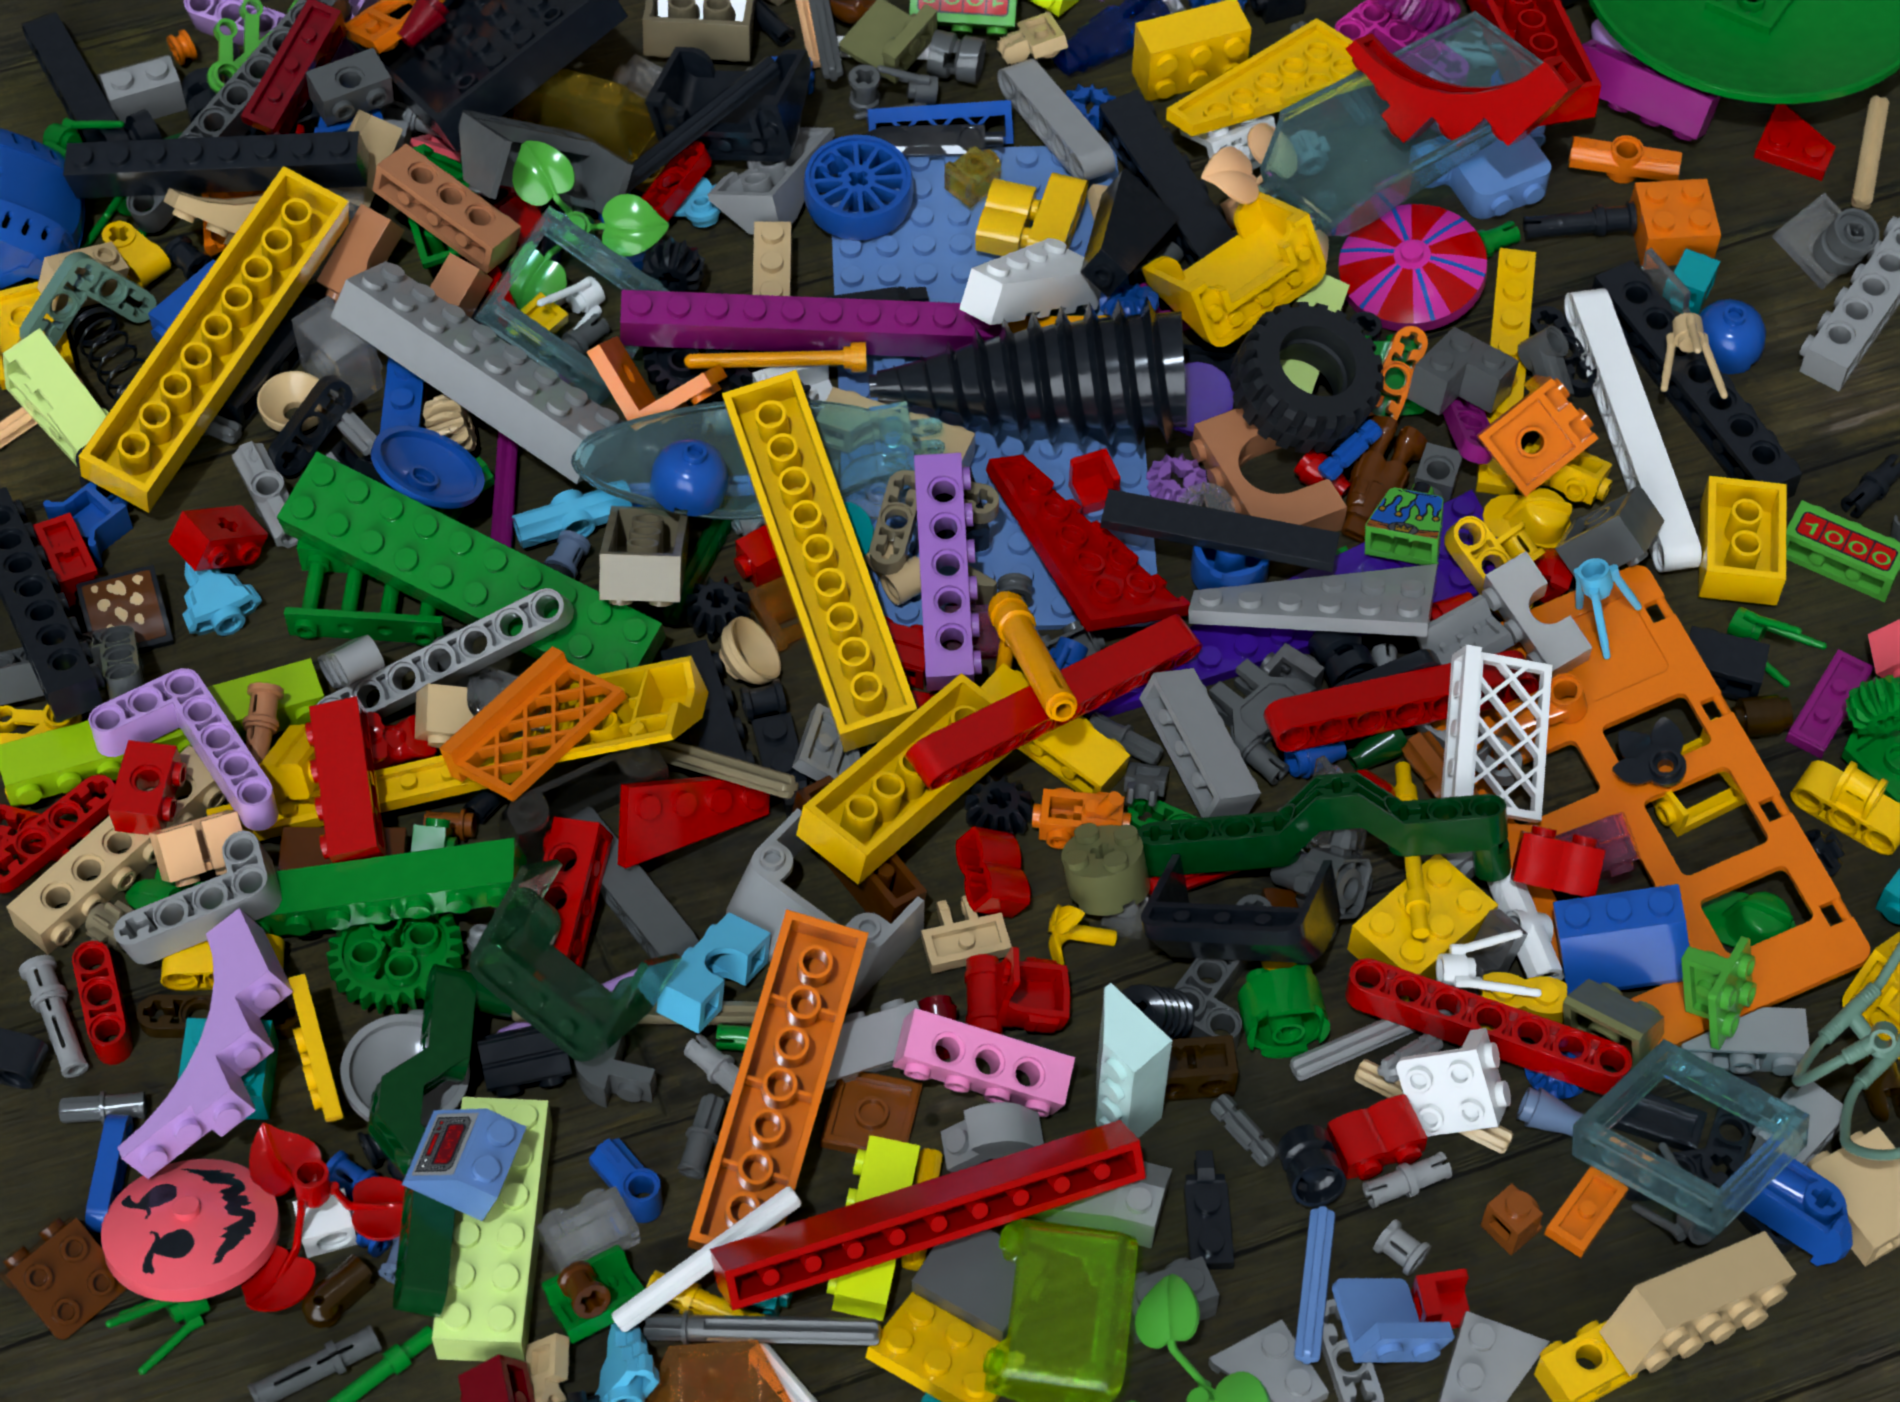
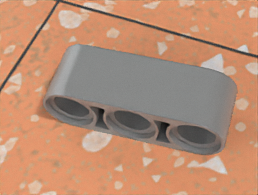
M369 635L351 639L317 658L325 678L334 689L349 686L385 667L383 657Z

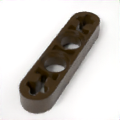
M212 995L149 996L138 1005L136 1013L142 1031L149 1037L184 1038L187 1018L196 1009L202 1008L210 1011ZM286 997L268 1011L266 1016H263L264 1020L273 1021L278 1039L294 1037L293 1029L301 1027L295 1002L291 997ZM179 1009L180 1023L176 1024L174 1018H177L176 1010ZM157 1010H163L164 1015L159 1017L158 1022H151L150 1017H154ZM282 1012H289L290 1017L286 1018L285 1023L278 1024L277 1019L281 1017Z

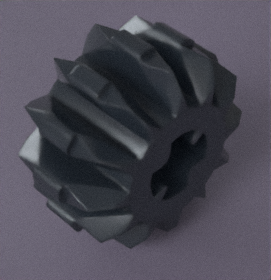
M670 236L666 242L659 240L645 252L642 261V278L649 282V289L671 292H694L702 284L705 258L698 254V247H688L686 240L680 243Z
M726 575L720 582H714L709 576L706 586L695 583L693 594L687 595L685 600L687 609L685 614L688 625L693 626L697 637L707 634V638L711 643L716 637L722 635L723 628L736 617L742 616L751 619V610L749 609L751 607L750 596H748V593L743 592L740 581L729 585Z
M988 774L984 785L975 783L971 788V795H967V798H965L966 822L968 826L1024 835V832L1027 830V823L1032 820L1033 815L1030 791H1023L1021 780L1010 784L1006 774L1000 778V781H994Z

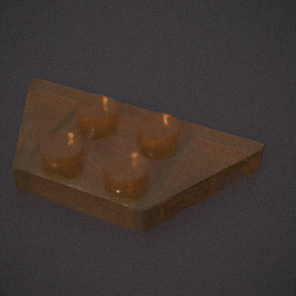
M758 1340L669 1346L660 1364V1382L645 1398L646 1402H791Z

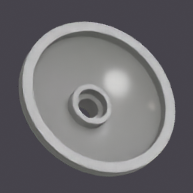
M395 1014L379 1018L359 1030L345 1048L340 1068L342 1090L353 1110L369 1122L372 1092L375 1091L376 1085L380 1083L381 1077L419 1053L423 1016ZM468 1065L462 1083L446 1081L423 1096L420 1123L425 1129L434 1110H454L460 1106L462 1097H465L469 1085L470 1065Z

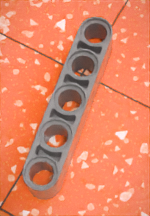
M1028 59L998 71V83L1004 97L1007 100H1011V105L1072 177L1089 181L1115 170V157L1109 144L1035 59Z

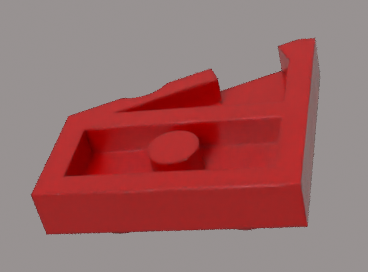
M1776 104L1756 147L1753 158L1822 181L1836 147L1788 106Z

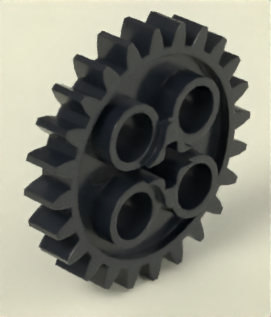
M643 346L644 369L647 370L649 382H655L657 392L667 390L668 394L700 375V369L687 368L684 364V359L688 354L703 353V349ZM706 349V353L765 352L750 350ZM762 367L723 368L728 377L718 382L721 390L704 400H708L710 404H713L714 400L723 399L722 393L753 384L752 373L762 370ZM703 401L697 403L696 408L700 409Z

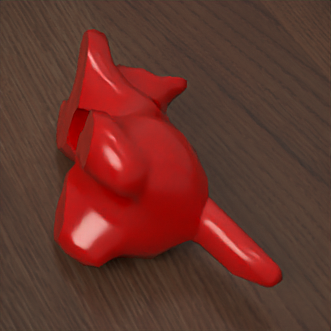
M367 712L375 770L405 762L431 758L437 753L435 747L427 745L428 741L415 739V715L405 718L396 725L386 726L383 725L378 713Z

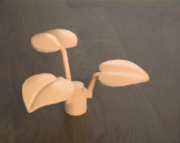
M1258 123L1253 126L1247 138L1253 157L1260 164L1266 166L1258 178L1252 175V164L1249 158L1239 149L1231 146L1224 147L1210 158L1202 173L1201 179L1216 185L1229 196L1228 199L1219 205L1222 207L1226 216V222L1231 229H1236L1234 213L1240 203L1244 205L1253 203L1259 195L1258 186L1272 171L1281 179H1287L1295 171L1296 157L1290 142L1279 130L1268 123ZM1298 208L1309 213L1327 265L1329 239L1324 225L1309 210Z

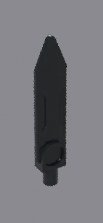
M975 124L881 126L862 134L877 137L893 144L905 157L986 154L985 147L1003 146V132H985V125Z

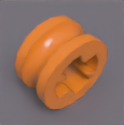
M184 29L179 31L177 37L173 35L167 36L169 49L180 66L186 64V59L188 58L191 60L198 58L195 46Z

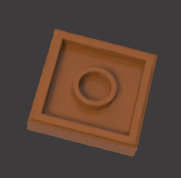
M865 1071L858 1073L857 1079L847 1083L842 1079L836 1080L820 1141L821 1147L857 1154L858 1149H867L869 1135L910 1143L923 1083Z

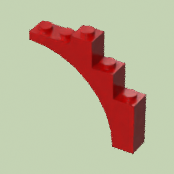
M1372 33L1354 40L1346 48V51L1352 57L1355 67L1365 73L1373 83L1377 95L1390 105L1381 116L1387 122L1389 131L1399 138L1402 143L1421 136L1436 121L1439 124L1441 133L1456 145L1474 136L1489 122L1493 134L1507 146H1510L1528 136L1585 84L1562 54L1545 61L1524 78L1515 82L1491 87H1473L1438 81L1412 69L1391 54Z

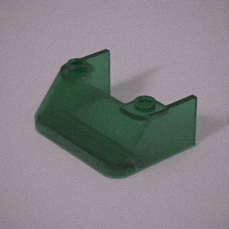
M555 859L522 865L470 956L471 973L481 985L570 1057L580 1062L597 1059L652 1010L682 957L673 953L642 961L634 976L620 980L611 993L553 946L560 932L561 919L558 911L544 899V896L563 864Z

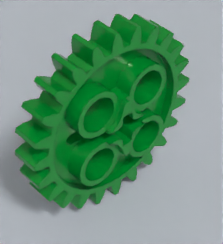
M439 913L431 914L424 919L403 918L390 920L388 923L381 925L367 923L352 925L344 930H335L337 937L328 939L331 951L326 952L332 981L335 980L339 993L346 992L349 1003L359 999L362 1010H366L372 1003H376L378 1014H382L387 1005H393L395 1014H399L402 1004L408 1003L410 1008L414 1010L417 1009L418 999L422 998L425 1000L426 984L434 964L457 969L462 968L461 955L464 954L460 927L459 925L455 926L452 913L446 915Z

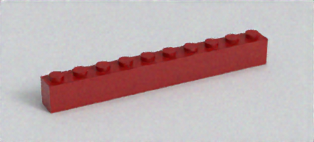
M1121 1120L711 1248L710 1254L717 1287L732 1311L1146 1179L1140 1140Z

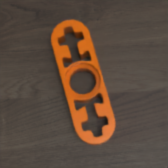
M1406 326L1393 335L1382 361L1383 369L1380 373H1383L1384 386L1381 392L1388 396L1398 397L1397 403L1392 399L1388 401L1385 412L1398 420L1408 396L1415 364L1424 357L1428 346L1426 334L1416 326ZM1410 334L1415 336L1414 343L1419 345L1418 350H1411L1405 361L1413 363L1411 368L1404 362L1391 360L1393 354L1397 358L1402 356L1405 345L1400 343V338H1407ZM1390 368L1400 369L1404 373L1405 383L1402 388L1394 390L1385 383V374ZM1385 396L1380 397L1375 408L1381 406Z

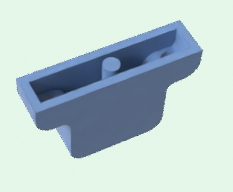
M1489 122L1474 136L1456 145L1445 136L1412 148L1408 172L1421 187L1450 186L1468 213L1474 218L1488 219L1504 215L1518 207L1535 204L1546 194L1551 163L1540 149L1546 140L1544 135L1546 125L1537 126L1524 139L1510 146H1507L1493 134Z

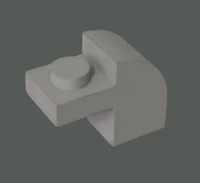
M1009 1102L987 1103L964 1110L965 1120L940 1131L946 1168L950 1172H956L978 1165L989 1159H997L1044 1144L1039 1113L1020 1104Z

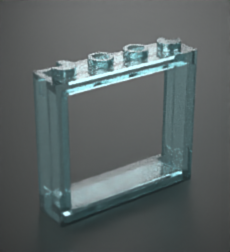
M549 206L535 222L474 319L493 329L497 335L511 345L524 350L527 356L540 365L555 371L557 377L570 386L577 387L586 392L588 398L600 405L611 392L593 362L504 300V297L544 235L621 290H669L663 287L657 279L649 277L636 268L629 259L618 255L605 246L598 237L587 233L574 224L567 215ZM624 346L631 359H633L640 346Z
M1663 1039L1573 1124L1572 1155L1714 1234L1719 1235L1807 1146L1810 1115L1801 1111L1796 1106L1790 1105L1763 1091L1761 1088L1753 1086L1724 1069L1701 1059L1686 1049ZM1666 1078L1772 1134V1136L1720 1188H1717L1610 1129L1661 1080Z

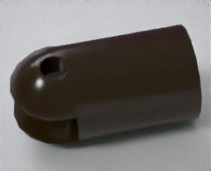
M1871 1054L1853 1064L1856 1074L1873 1059ZM1894 1062L1866 1090H1863L1871 1112L1878 1120L1887 1122L1889 1118V1107L1886 1097H1891L1894 1111L1900 1119V1072L1896 1062Z
M351 1254L316 1284L303 1299L301 1304L302 1312L306 1321L311 1326L320 1329L332 1326L337 1322L341 1314L376 1285L370 1279L372 1272L356 1255Z

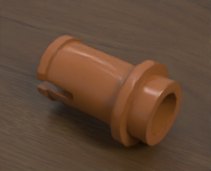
M462 809L460 813L426 810V814H424L423 825L426 824V818L451 820L450 829H453V837H459L461 841H467L468 837H475L477 816L476 813H469L468 809Z

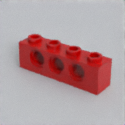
M554 817L551 829L545 834L543 842L545 855L542 867L537 870L534 877L535 894L531 908L525 913V934L522 946L517 949L514 956V975L529 987L575 993L613 835L600 822ZM577 858L573 868L564 871L565 865L570 860ZM567 897L565 905L561 909L554 911L556 903L560 899ZM557 937L555 945L551 949L544 951L548 940Z

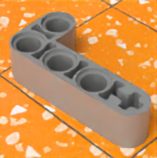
M250 831L235 832L224 842L222 854L227 873L123 915L116 922L114 937L137 964H149L206 941V933L238 908L253 921L275 912L282 900L277 875L270 855Z

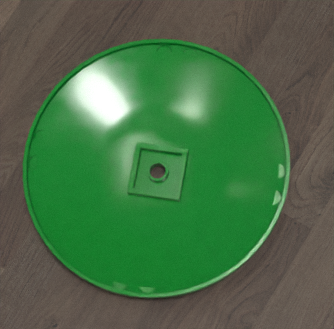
M1588 0L1597 18L1610 35L1641 62L1682 84L1726 98L1768 104L1820 102L1862 91L1883 81L1900 69V0H1756L1758 2L1747 0Z

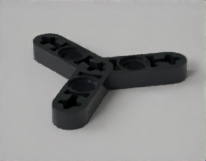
M1736 1076L1730 1079L1725 1086L1705 1148L1672 1153L1679 1165L1687 1171L1689 1181L1697 1194L1711 1192L1753 1236L1766 1231L1780 1252L1787 1253L1796 1244L1782 1235L1776 1237L1772 1233L1773 1229L1738 1207L1740 1204L1738 1194L1748 1191L1757 1177L1743 1160L1762 1103L1763 1091L1759 1083L1751 1077ZM1739 1091L1747 1093V1100L1741 1114L1733 1111ZM1726 1124L1736 1126L1741 1131L1742 1139L1735 1142L1724 1139L1720 1134L1719 1127ZM1663 1154L1626 1159L1620 1165L1615 1178L1629 1187L1625 1199L1639 1202L1686 1196L1680 1184L1668 1178L1666 1169L1669 1165L1664 1159ZM1713 1164L1717 1167L1722 1164L1727 1166L1726 1173L1720 1171L1715 1174L1711 1171ZM1654 1169H1657V1176L1651 1177ZM1630 1172L1635 1173L1638 1179H1644L1641 1187L1636 1186L1634 1180H1628ZM1739 1178L1740 1181H1738L1733 1187V1189L1730 1191L1728 1189L1730 1182L1734 1184L1736 1179Z

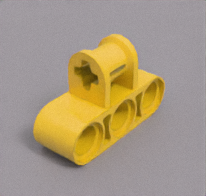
M1466 516L1453 524L1446 531L1444 537L1448 552L1480 595H1482L1484 590L1483 584L1486 576L1482 569L1483 560L1492 562L1498 568L1527 551L1533 561L1545 553L1543 548H1537L1524 530L1526 524L1523 521L1496 539L1480 518ZM1459 529H1466L1471 532L1474 540L1473 545H1466L1460 540ZM1498 610L1492 611L1499 619L1504 620Z
M1816 760L1810 763L1790 793V797L1797 807L1879 854L1891 855L1900 845V803L1884 795L1889 781L1884 778L1881 780L1875 779L1859 770L1858 764L1853 761L1849 763L1844 772L1824 761Z

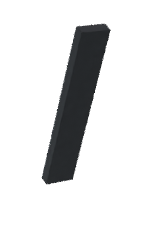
M1112 489L1108 490L1100 528L1329 572L1333 571L1340 536L1339 532Z

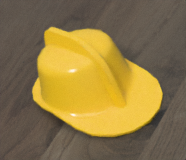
M1537 488L1526 497L1510 494L1500 495L1491 499L1484 507L1482 517L1484 523L1496 538H1499L1523 521L1526 524L1524 530L1537 547L1552 549L1556 548L1571 525L1569 517L1572 513V504L1565 502L1559 494L1550 489Z

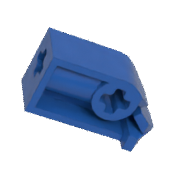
M1776 1147L1738 1207L1813 1255L1810 1262L1816 1266L1839 1261L1847 1255L1853 1246L1852 1226L1848 1220L1846 1200L1842 1192L1833 1183Z

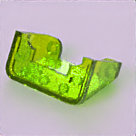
M1023 1218L1012 1221L1004 1227L999 1239V1247L1003 1250L1004 1259L1016 1263L1007 1338L1001 1341L995 1348H990L985 1356L983 1370L986 1373L984 1390L1019 1402H1112L1120 1392L1125 1375L1138 1253L1136 1237L1111 1229Z

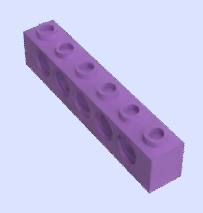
M961 453L914 455L927 691L943 689L960 673L973 682L974 675L982 674L981 650L973 651L972 637H980L979 613H971L970 600H978L976 576H968V563H975L974 539H966V527L973 526L972 503H964L963 491L971 490L970 466L962 467ZM942 493H947L954 497L948 502H939L934 499ZM945 529L955 532V535L949 539H942L936 534ZM944 566H952L958 570L951 576H944L938 572ZM946 603H955L960 606L959 610L954 613H946L940 609ZM948 640H957L962 643V646L957 650H947L942 645Z

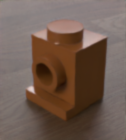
M1511 1183L1487 1204L1480 1226L1512 1256L1542 1230L1543 1226L1540 1224L1543 1213L1540 1211L1536 1200L1530 1194L1518 1190ZM1500 1221L1509 1231H1511V1234H1509L1498 1222Z

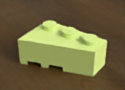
M39 328L2 353L5 387L77 466L75 460L77 452L87 445L109 412L105 408H100L85 385L81 383Z

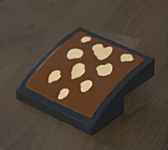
M154 565L76 584L87 632L120 625L133 627L140 653L174 644Z

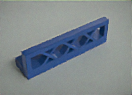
M1011 100L866 109L868 131L876 129V123L891 122L894 126H900L897 122L911 121L908 126H914L919 120H927L931 125H938L933 120L947 119L943 125H948L954 118H963L968 124H975L968 117H982L975 124L982 125L989 116L1004 115L1005 137H1003V144H1014Z

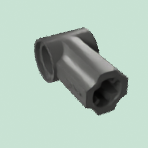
M1548 326L1522 341L1518 345V355L1523 365L1529 371H1532L1533 376L1540 375L1551 377L1553 380L1555 378L1559 379L1571 395L1567 398L1569 402L1573 399L1574 391L1564 361V356L1567 355L1569 350L1568 342L1561 330L1555 326Z

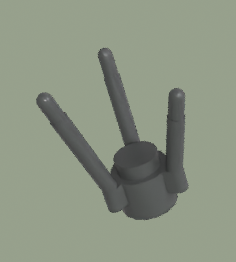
M883 65L877 67L878 72L900 78L898 81L908 83L907 99H913L914 102L886 108L936 104L938 76L920 75ZM866 111L855 113L854 119H866Z
M1661 1142L1659 1149L1689 1200L1678 1207L1676 1212L1677 1223L1675 1224L1638 1203L1632 1204L1631 1208L1642 1217L1670 1232L1677 1241H1683L1688 1237L1692 1243L1697 1245L1709 1243L1719 1233L1721 1229L1720 1222L1705 1205L1701 1197L1697 1195L1667 1144Z

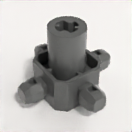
M1355 828L1333 830L1329 840L1331 848H1312L1309 853L1301 851L1300 858L1295 863L1289 866L1271 868L1270 875L1273 883L1295 891V899L1299 908H1301L1323 860H1332L1341 913L1340 919H1353L1359 915L1364 908L1367 893L1372 890L1374 881L1371 875L1372 866L1370 860L1352 853V850H1356L1357 844ZM1339 922L1336 925V928L1332 934L1330 941H1332L1333 938L1336 936Z

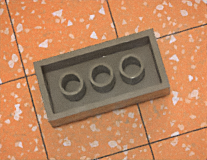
M611 506L600 550L599 600H609L610 604L619 606L632 604L633 601H649L650 605L657 607H666L672 605L673 602H680L689 553L688 510L675 508L674 512H671L664 507Z

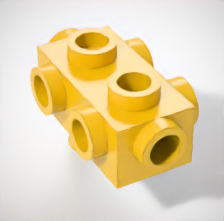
M1539 437L1534 445L1528 443L1524 451L1527 453L1537 451L1541 446V437ZM1583 451L1540 486H1550L1561 491L1573 502H1585L1592 505L1595 499L1604 501L1613 483V480L1608 479L1613 464Z

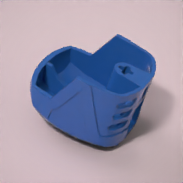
M0 128V290L27 277L39 280L44 257L79 249L85 224V198H76L63 176L65 157L38 141ZM5 215L10 217L7 227L3 228L2 222ZM28 223L29 228L27 230L26 235H23L21 233V230L24 224ZM43 231L47 233L45 240L41 238Z

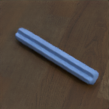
M1319 1206V1208L1312 1209L1309 1215L1294 1348L1295 1359L1302 1361L1306 1365H1310L1311 1362H1318L1321 1357L1336 1217L1334 1211L1327 1209V1206Z

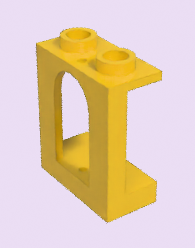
M1702 729L1699 738L1683 746L1681 755H1685L1710 743L1704 729ZM1719 772L1731 788L1690 808L1685 809L1672 791L1666 792L1664 797L1652 801L1651 803L1655 807L1659 820L1665 826H1669L1674 834L1679 837L1746 804L1729 773Z

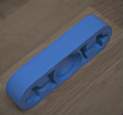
M108 1114L105 1118L86 1206L85 1225L88 1232L101 1233L104 1217L108 1213L114 1199L123 1189L128 1163L121 1158L117 1147L133 1134V1118L131 1115Z

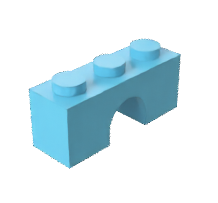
M728 912L717 924H712L707 929L704 937L694 947H689L685 950L680 961L670 971L666 970L661 974L655 987V992L658 993L656 1012L699 1034L722 1010L725 982L723 978L734 980L746 986L768 963L771 933Z

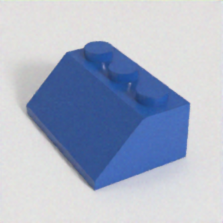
M1679 884L1553 902L1554 924L1564 981L1567 984V995L1587 979H1591L1599 984L1601 982L1609 983L1619 990L1683 982L1681 958L1689 946Z

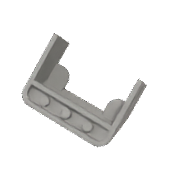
M798 808L756 849L726 909V914L730 912L771 933L769 962H771L786 909L838 924L783 883L793 870V858L805 846V842L796 836L802 813ZM919 896L891 924L877 914L861 913L852 918L846 925V927L869 933L848 1008L856 1005L920 938L921 930H924V900Z

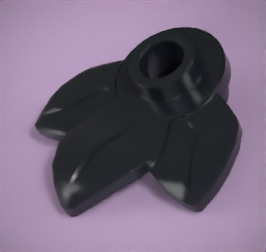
M1664 716L1661 717L1653 727L1651 735L1628 730H1621L1619 732V751L1624 759L1615 764L1612 771L1621 780L1634 785L1652 782L1660 787H1671L1683 780L1686 774V761L1681 755L1684 737L1680 729L1670 719ZM1662 766H1670L1673 770L1671 772H1661L1658 769Z

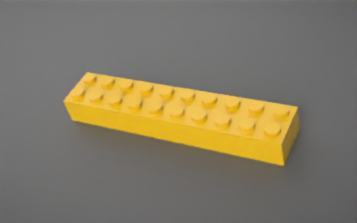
M284 166L281 168L78 456L81 477L148 513L151 511L349 224L348 200Z
M797 370L722 393L731 427L844 753L881 741L917 710Z

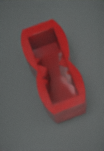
M1532 825L1531 832L1521 830L1510 876L1511 880L1583 897L1596 896L1606 852L1605 849L1596 847L1598 839L1573 834L1572 841L1555 838L1557 830Z
M973 826L956 840L957 862L960 870L965 875V894L968 904L974 912L991 915L1002 913L1003 917L1013 918L1030 904L1031 890L1027 877L1021 869L1022 856L1019 844L1012 833Z
M1406 1094L1387 1098L1366 1109L1346 1113L1327 1124V1131L1332 1138L1346 1179L1359 1177L1360 1180H1367L1378 1175L1385 1165L1394 1163L1400 1165L1405 1162L1408 1164L1413 1163L1422 1156L1428 1138Z

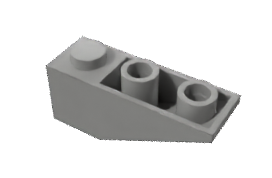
M1762 1007L1740 1017L1735 1035L1732 1038L1727 1037L1720 1050L1711 1048L1710 1031L1682 1044L1675 1061V1069H1688L1694 1073H1705L1711 1070H1730L1735 1074H1749L1754 1071L1773 1072L1779 1076L1793 1075L1801 1058L1810 1047L1806 1009Z

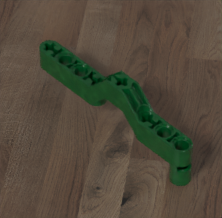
M1358 772L1316 775L1276 812L1155 821L1147 823L1138 829V834L1143 842L1149 875L1161 877L1172 854H1180L1184 875L1289 866L1300 858L1301 849L1320 831L1363 828L1387 843L1389 851L1398 856L1409 857L1472 851L1475 876L1483 881H1500L1511 872L1510 848L1507 839V809L1504 799L1500 796L1481 794L1402 801Z
M439 964L432 966L426 984L419 1053L384 1074L371 1096L367 1132L404 1178L425 1131L424 1126L420 1123L423 1096L446 1081L463 1082L470 1059L474 1011L509 1018L512 1015L513 1002L517 999V981L485 974L477 976L473 975L471 971ZM406 1186L404 1189L394 1283L393 1309L439 1317L443 1311L447 1296L455 1209Z

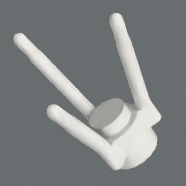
M587 276L577 284L539 299L537 305L542 307L558 301L555 303L558 306L567 303L573 312L577 314L580 312L586 313L573 330H575L593 314L602 313L599 304L604 302L605 294L601 285L593 277Z
M1520 929L1465 944H1450L1449 953H1439L1437 956L1436 980L1456 988H1476L1540 997L1542 995L1540 989L1482 980V977L1476 976L1475 959L1466 955L1468 952L1520 938L1523 935Z

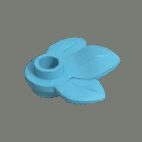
M703 176L673 216H686L692 225L701 228L715 224L719 220L721 210L709 201L708 193L717 184L712 186L709 180Z

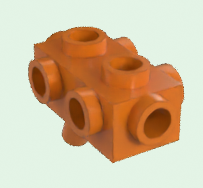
M1044 788L1042 804L1034 803L1032 828H1039L1038 840H1045L1047 845L1052 848L1063 849L1065 844L1075 836L1074 830L1078 826L1085 823H1093L1097 826L1130 825L1131 813L1123 812L1125 797L1116 791L1110 793L1097 792L1094 794L1074 792L1068 788Z

